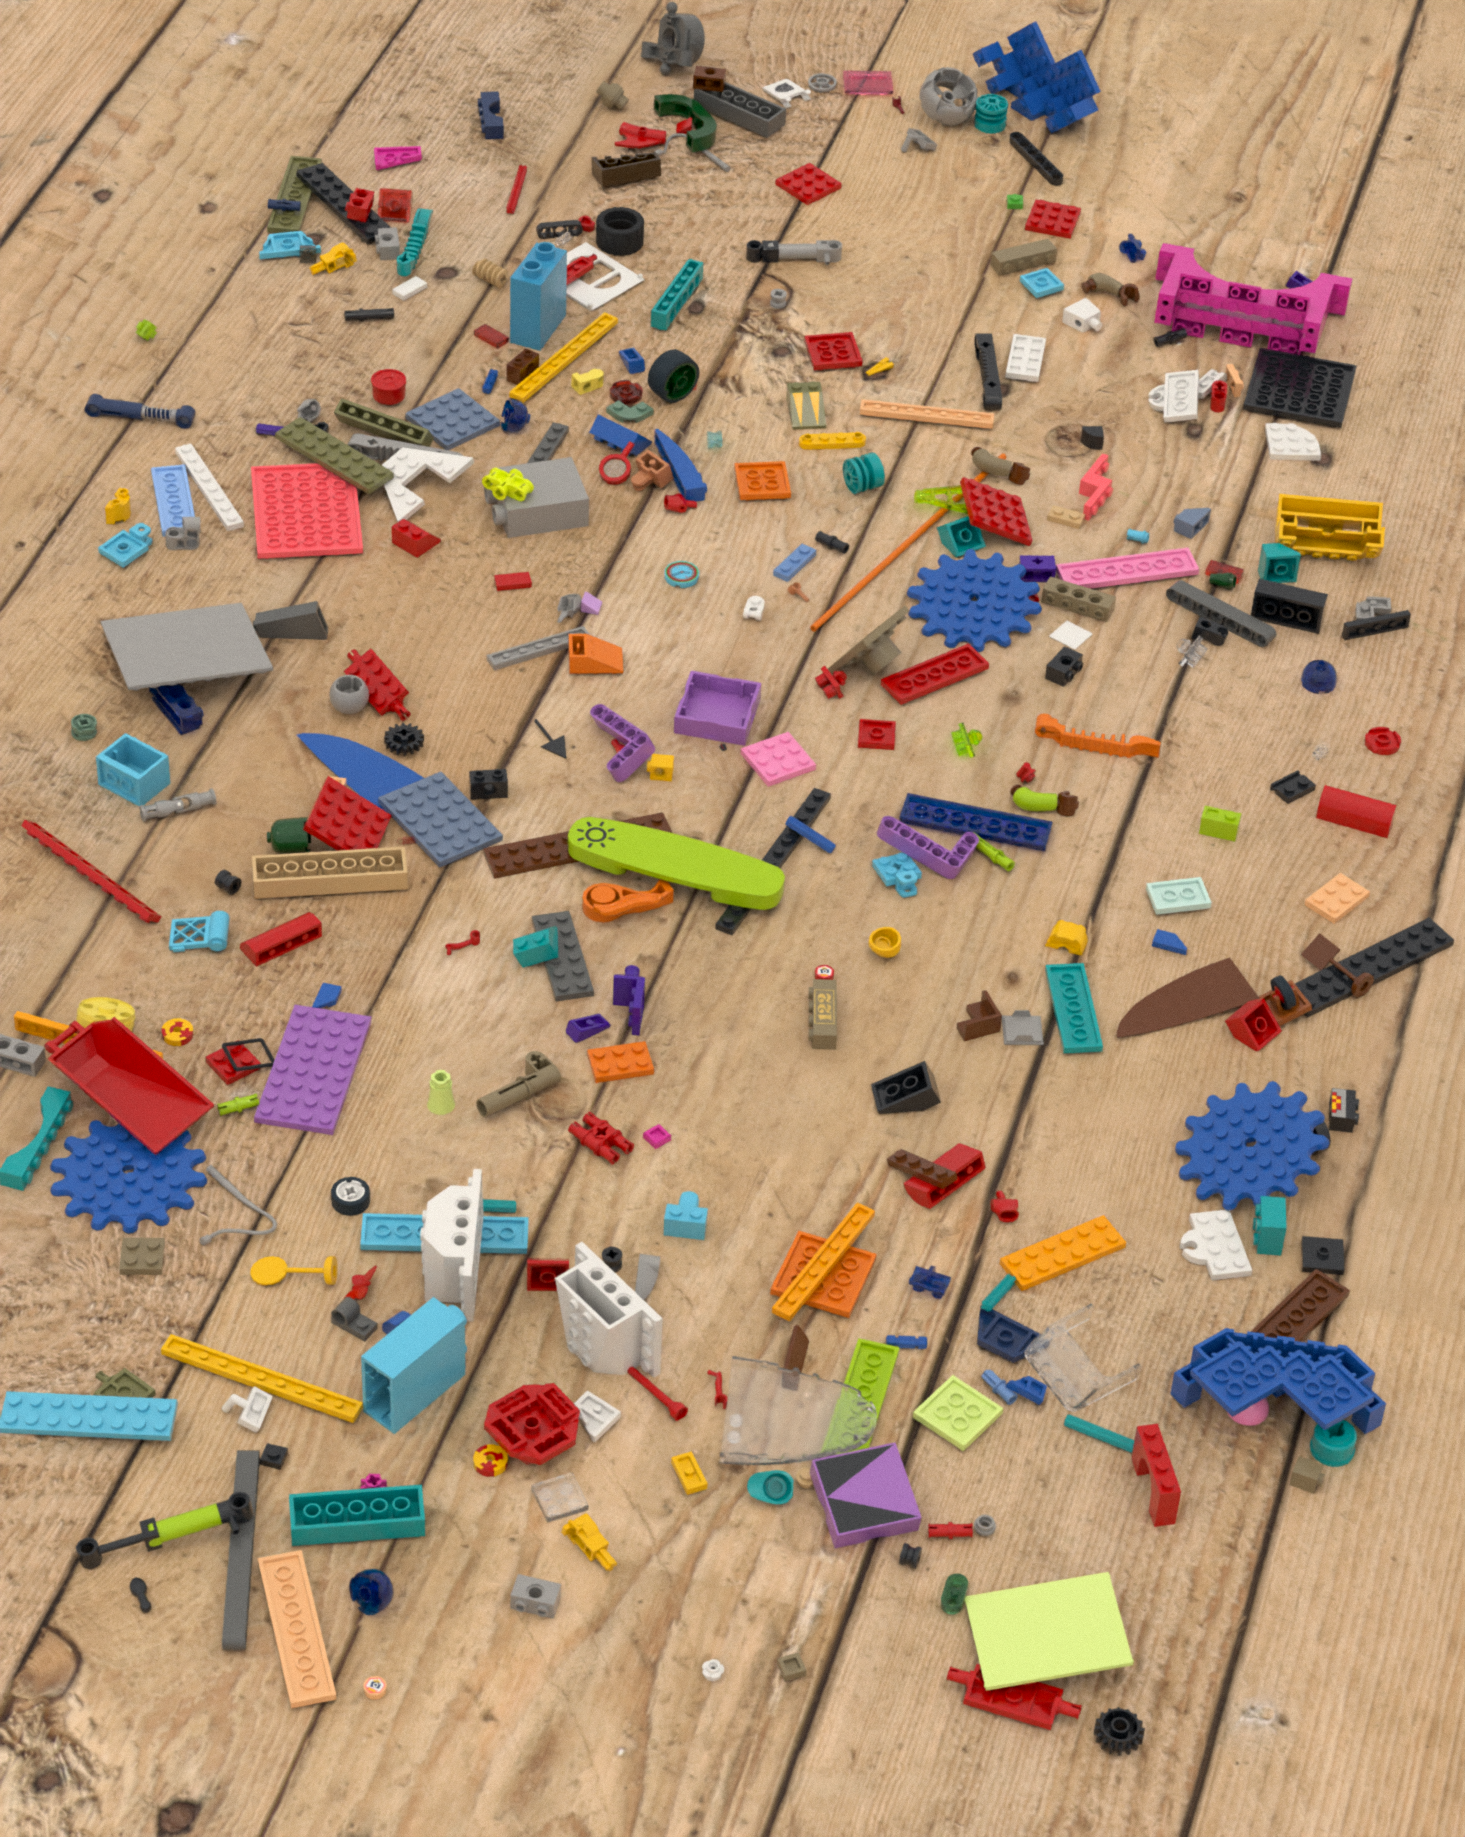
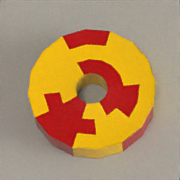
M175 1018L168 1020L161 1028L162 1039L171 1046H183L193 1038V1026L185 1019Z
M486 1444L475 1451L473 1466L480 1475L495 1477L506 1470L508 1455L500 1446Z

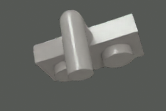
M909 128L901 150L906 152L911 141L920 144V148L926 151L928 149L935 150L937 144L921 130Z

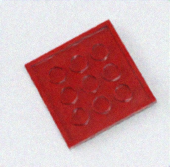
M965 477L961 479L960 485L971 525L1019 543L1031 545L1033 539L1022 499L1019 496L1011 495L1001 489L992 488L987 484H981L974 479Z
M328 776L321 787L303 830L337 851L378 848L392 815Z

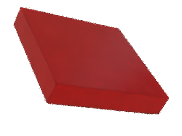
M860 719L858 748L894 750L896 721Z

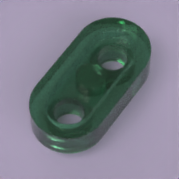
M952 1574L947 1578L941 1596V1609L945 1613L957 1614L962 1610L968 1592V1579L964 1575Z

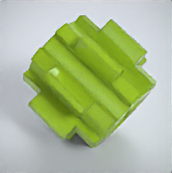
M145 319L143 322L139 321L135 327L137 329L135 333L147 341L150 338L153 339L157 334L155 331L157 327Z

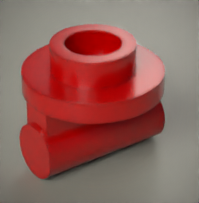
M1025 762L1016 775L1021 778L1022 783L1025 781L1029 783L1036 777V770L1032 769L1028 762Z

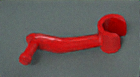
M478 930L471 931L470 939L464 942L447 943L445 945L447 955H451V950H459L471 944L474 946L479 945L480 932Z
M708 1370V1375L716 1377L714 1406H717L718 1403H723V1409H726L728 1398L722 1393V1373L720 1371L716 1373Z

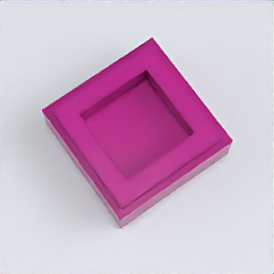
M659 1124L643 1133V1138L655 1149L671 1141V1135Z

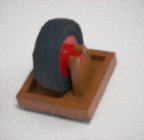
M1281 975L1270 980L1271 991L1259 996V998L1265 999L1279 1026L1312 1010V1005L1292 980L1287 982Z

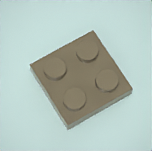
M123 1238L119 1268L120 1275H162L165 1238Z

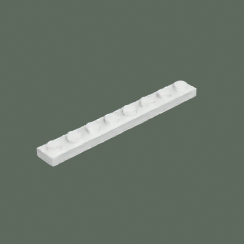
M192 444L176 447V455L182 464L186 466V470L226 530L231 531L244 527L243 520Z

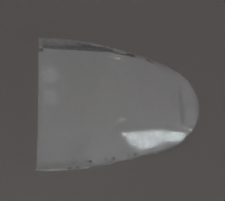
M732 1356L719 1463L790 1465L809 1463L814 1459L855 1450L872 1437L877 1424L876 1409L872 1401L868 1402L861 1396V1391L833 1379L832 1382L819 1378V1375L816 1373L812 1376L800 1373L799 1368L796 1367L789 1370L780 1368L779 1364L775 1362Z

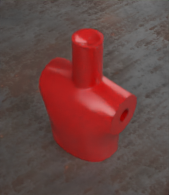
M681 493L665 495L664 508L666 510L684 513L687 507H697V501L685 500Z
M997 1191V1199H992L990 1203L991 1211L1002 1222L1017 1220L1019 1217L1018 1200L1006 1199L1003 1191Z

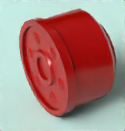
M383 369L372 375V396L378 403L394 405L405 398L406 376L402 372L395 369Z

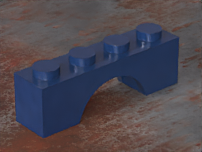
M499 91L480 92V98H477L481 132L485 134V139H504L503 117L495 115L500 113Z

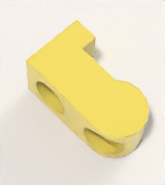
M592 369L581 375L574 373L572 374L571 387L579 395L596 390L603 386L604 372L600 369Z

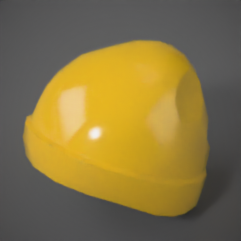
M882 927L871 933L868 944L871 950L878 956L892 958L900 951L901 936L892 927Z

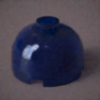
M513 398L506 400L501 416L504 417V422H501V428L505 432L521 431L526 423L528 424L530 421L528 409L520 400Z
M1325 660L1309 662L1301 674L1302 686L1315 694H1319V691H1325V693L1333 691L1337 683V672L1334 666Z
M365 1569L355 1574V1577L350 1580L349 1591L353 1602L357 1601L361 1606L358 1609L366 1615H375L389 1606L393 1599V1584L387 1574L379 1569Z

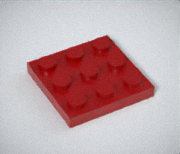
M811 163L775 180V185L806 205L842 187L841 182Z
M1035 199L1025 224V230L1071 239L1081 214V208Z
M853 332L804 336V343L814 370L862 366L863 361Z

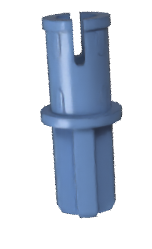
M990 1369L984 1371L981 1377L992 1388L993 1393L998 1394L1008 1405L1013 1404L1018 1396L1006 1387L1007 1382L1001 1380Z

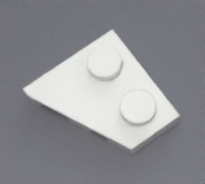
M586 1391L574 1403L580 1409L579 1419L593 1442H596L621 1418V1411L589 1391Z

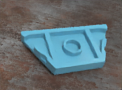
M302 231L269 234L267 241L263 244V250L259 252V259L321 253V246L314 245L313 240Z

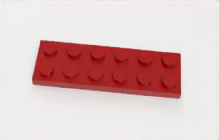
M968 643L882 678L880 685L902 705L989 669V662Z

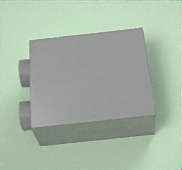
M572 457L499 467L498 469L507 473L512 469H518L523 474L524 479L532 482L534 490L527 494L523 501H517L508 496L504 500H498L494 497L492 490L484 487L486 503L495 504L492 505L494 524L503 525L508 538L589 526V498Z

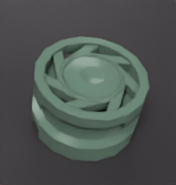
M90 714L74 716L71 720L72 737L79 741L93 739L97 734L96 718Z

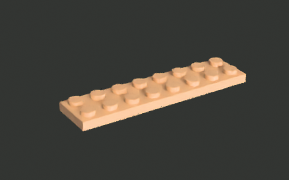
M302 1550L258 1558L259 1571L291 1708L336 1700L334 1683Z

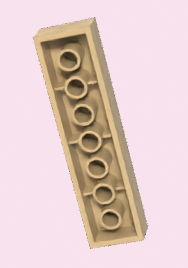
M405 847L252 856L254 899L408 889Z

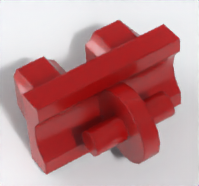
M826 666L820 668L822 674L815 677V681L819 688L826 686L822 689L828 699L835 695L839 699L844 697L840 691V685L843 686L846 683L847 675L845 672L834 671L832 676Z

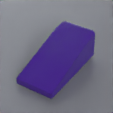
M1295 271L1285 286L1290 289L1297 288L1313 281Z
M599 1013L569 1020L566 1033L577 1043L610 1028L611 1025Z

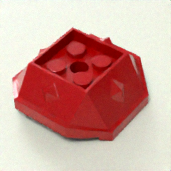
M555 1383L523 1385L488 1406L484 1429L510 1457L517 1458L526 1465H542L576 1445L580 1409Z

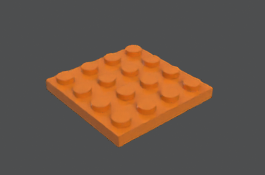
M798 1231L774 1280L770 1294L781 1297L827 1239ZM850 1246L804 1305L850 1318L876 1261L877 1254Z

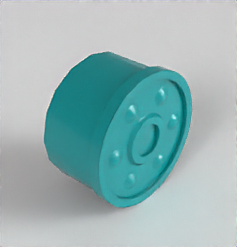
M1344 1419L1326 1430H1323L1317 1424L1310 1441V1452L1321 1464L1330 1467L1344 1466L1354 1457L1357 1432Z

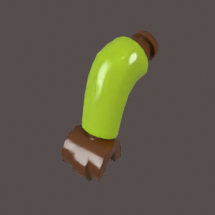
M1019 784L1014 785L1010 790L1014 803L1026 811L1043 812L1057 810V813L1060 815L1073 816L1079 807L1078 796L1070 795L1069 791L1060 792L1057 797L1056 793H1038Z

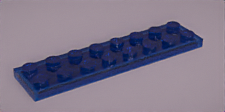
M907 793L899 817L900 822L908 825L959 835L972 832L984 840L1040 851L1046 850L1053 825L1052 821Z

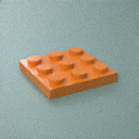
M785 461L734 463L740 500L791 498Z

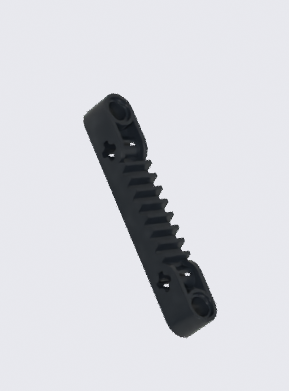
M975 333L974 346L976 359L980 364L984 388L982 396L984 409L1001 410L1002 393L992 333Z

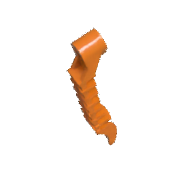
M1040 714L1036 719V735L1042 738L1053 739L1060 744V747L1069 746L1071 749L1074 747L1079 748V750L1085 749L1089 750V752L1096 751L1099 754L1107 753L1110 756L1118 755L1119 757L1125 756L1127 758L1136 755L1159 758L1161 742L1149 737L1135 735L1130 738L1129 743H1126V736L1122 734L1119 742L1116 741L1114 734L1108 740L1105 738V734H1101V737L1097 738L1095 732H1092L1090 736H1086L1085 730H1082L1081 734H1076L1075 728H1072L1070 733L1066 732V726L1059 724L1058 719L1052 718L1049 714Z

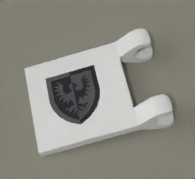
M789 79L763 87V91L779 100L785 108L791 107L789 101L795 96L801 95L805 101L811 99L808 94H811L809 89L804 90Z

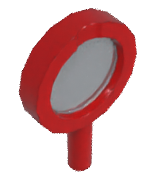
M629 441L621 455L610 454L600 462L599 474L607 484H621L630 477L631 464L627 456L633 449L634 443Z

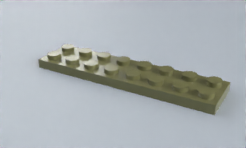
M290 157L276 200L301 201V210H286L284 212L279 209H273L267 226V232L275 234L301 231L313 192L296 176V171L322 163V158Z
M302 417L295 419L275 433L276 439L367 494H371L394 478V473Z

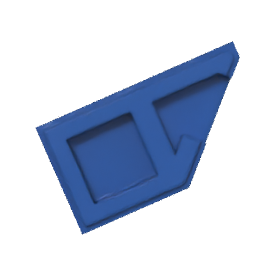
M1157 929L1152 941L1153 947L1183 955L1187 954V947L1175 933Z
M322 983L312 1007L323 1008L336 1005L342 992V986Z
M1030 1376L1022 1377V1379L1015 1381L1011 1380L1006 1384L1008 1389L1038 1405L1043 1402L1047 1385Z

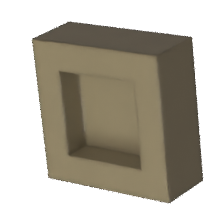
M799 1652L777 1658V1665L784 1681L806 1676L807 1670Z

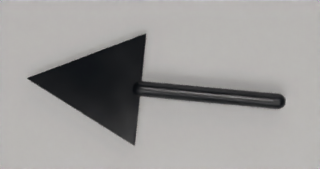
M535 719L536 725L550 741L542 745L541 748L567 759L565 736L563 735L553 740L540 722Z

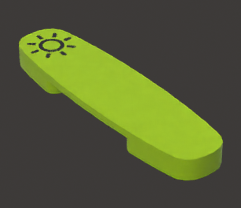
M584 817L577 820L568 833V852L573 859L612 874L621 875L627 870H631L665 881L711 891V898L719 903L759 910L771 909L777 906L784 893L785 875L779 867L693 838L649 827L595 817Z

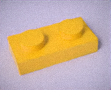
M692 1451L671 1457V1464L687 1495L707 1489L708 1483Z

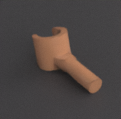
M795 582L787 588L791 595L797 593L806 602L810 600L800 590V583Z

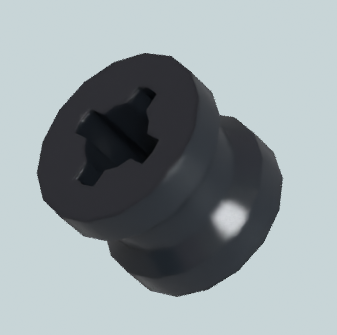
M610 1246L603 1250L602 1261L615 1273L622 1268V1251L617 1247Z
M904 1543L899 1564H908L912 1568L917 1569L922 1547L917 1546L914 1548L910 1544Z

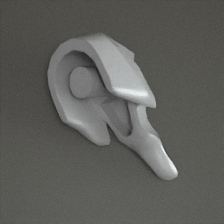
M315 399L303 401L297 410L298 418L302 417L310 423L315 420L321 411L319 402Z
M567 594L560 598L557 610L561 611V615L558 618V623L562 622L567 616L572 618L581 609L582 599L580 594Z

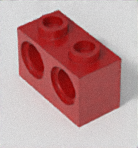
M356 187L354 193L350 194L349 202L346 203L345 211H347V218L366 222L373 207L375 192Z

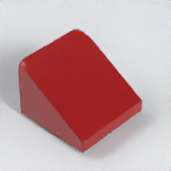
M692 118L677 123L676 133L687 134V131H692Z

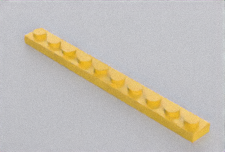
M604 312L509 392V397L524 403L618 324V318Z
M173 1334L169 1336L161 1348V1354L251 1387L255 1386L267 1393L351 1423L355 1422L363 1409V1402Z

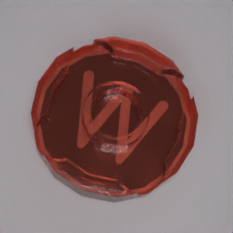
M620 380L612 384V387L609 389V395L614 402L619 400L625 405H630L642 399L643 389L636 382L634 384L630 380Z

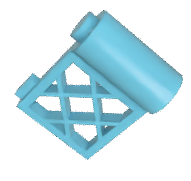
M215 911L211 916L172 919L169 949L173 950V952H182L185 949L209 947L213 951H223L227 947L229 914L224 911ZM205 923V925L200 929L195 927L198 924ZM180 925H185V926H186V927L183 928L181 931H179L178 929H176V926H180ZM190 930H193L195 933L191 936L185 935ZM199 936L204 938V941L194 940ZM180 937L184 939L181 943H175Z

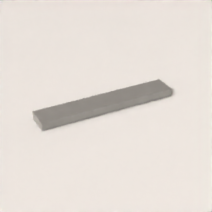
M584 626L488 654L487 661L493 670H498L567 649L569 634L589 633Z

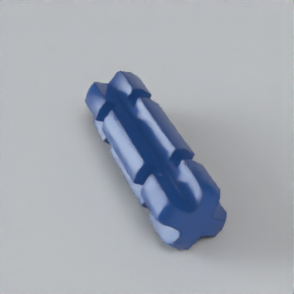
M489 370L482 386L483 393H491L498 377L497 370Z
M887 1335L886 1344L900 1348L915 1349V1347H918V1349H926L927 1337L918 1336V1338H915V1336L898 1335V1337H895V1335Z

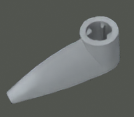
M639 1255L635 1293L643 1300L649 1295L655 1285L659 1272L660 1256Z

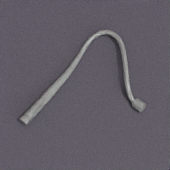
M676 133L669 136L666 140L664 150L658 149L654 151V153L656 152L658 156L665 154L667 151L669 141L673 137H686L687 134ZM707 149L702 151L726 172L730 171L731 167Z
M212 1165L207 1167L206 1171L242 1203L270 1219L273 1226L265 1231L221 1229L211 1235L201 1237L199 1240L202 1245L210 1243L212 1238L222 1233L266 1235L275 1231L277 1222L273 1216L249 1201Z

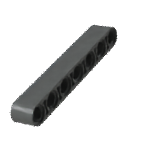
M1178 580L1166 591L1167 598L1170 601L1205 619L1226 627L1228 631L1259 647H1265L1277 636L1276 630L1269 624L1182 580Z

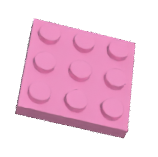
M789 732L741 748V755L768 787L816 770L815 762Z

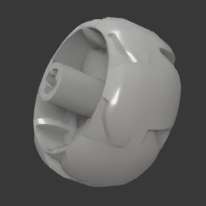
M943 67L934 70L926 77L920 88L919 98L924 112L931 119L942 123V125L955 126L968 120L975 111L978 91L975 83L969 76H966L958 69ZM939 87H945L950 89L951 91L946 90L942 92L939 89ZM955 98L962 100V107H956L953 103Z

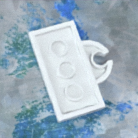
M1190 370L1165 373V384L1157 386L1149 393V405L1154 410L1164 411V423L1198 419L1199 371Z
M1219 1210L1190 1214L1189 1221L1193 1230L1186 1232L1181 1239L1180 1249H1183L1182 1256L1189 1262L1197 1265H1206L1211 1280L1251 1276L1252 1268L1230 1211ZM1190 1246L1195 1248V1250H1190L1186 1247Z

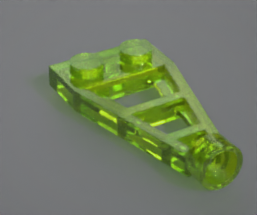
M961 485L915 490L914 503H927L968 514L966 504L957 503L952 500L953 494H963ZM946 494L947 501L937 499L935 495Z

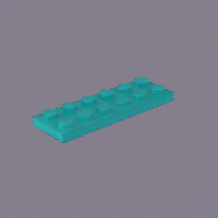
M1084 963L1046 965L1045 973L1063 1053L1102 1052L1103 1043Z

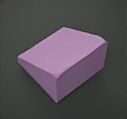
M585 592L581 601V612L598 615L602 601Z

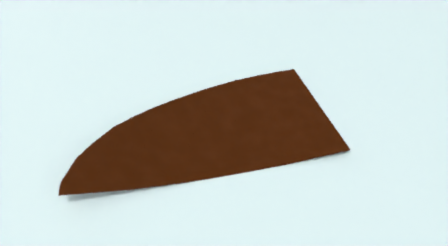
M1229 957L1192 971L1140 1000L1120 1021L1117 1038L1174 1027L1246 1004L1248 1001L1260 998Z

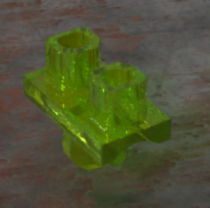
M964 722L958 724L960 729L951 732L958 755L961 756L968 753L970 758L975 756L971 744L978 745L982 741L983 736L980 731L974 729L967 733Z

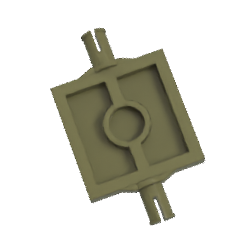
M126 1368L111 1377L103 1373V1371H99L95 1376L96 1379L103 1383L94 1392L96 1396L153 1398L156 1395L154 1388Z

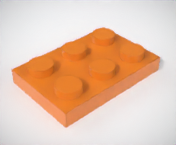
M645 1041L587 1050V1056L596 1083L654 1075V1067Z

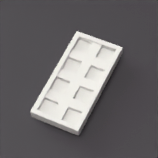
M1014 334L1005 378L1038 382L1046 338Z

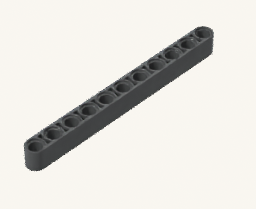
M237 1450L234 1493L245 1492L249 1495L254 1515L249 1521L238 1523L240 1533L234 1535L230 1532L222 1650H246L260 1466L259 1450Z

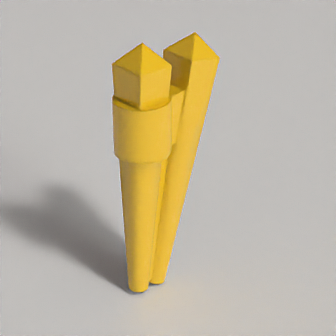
M885 357L869 369L866 374L870 376L894 367V363H889V358Z

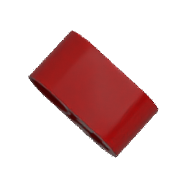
M1217 380L1212 384L1210 409L1213 412L1220 413L1225 410L1227 383Z

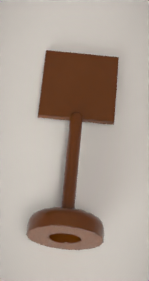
M1319 933L1302 952L1301 956L1320 971L1329 963L1333 964L1354 981L1351 986V992L1355 997L1358 998L1365 995L1371 988L1374 977L1369 973H1362L1356 977L1336 962L1333 958L1339 953L1340 949Z

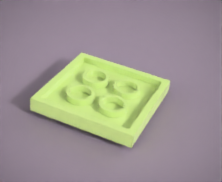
M952 1375L913 1412V1418L964 1451L1003 1414V1408Z

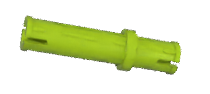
M978 836L979 842L976 848L980 852L988 856L994 864L1000 865L1008 872L1014 868L1015 861L1008 858L1002 850L994 848Z

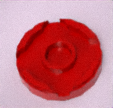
M1375 727L1366 733L1364 742L1367 749L1375 754L1391 755L1399 750L1401 737L1396 731H1390V728Z

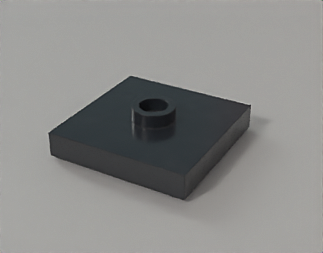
M1302 1236V1272H1313L1317 1269L1325 1274L1344 1275L1343 1239Z

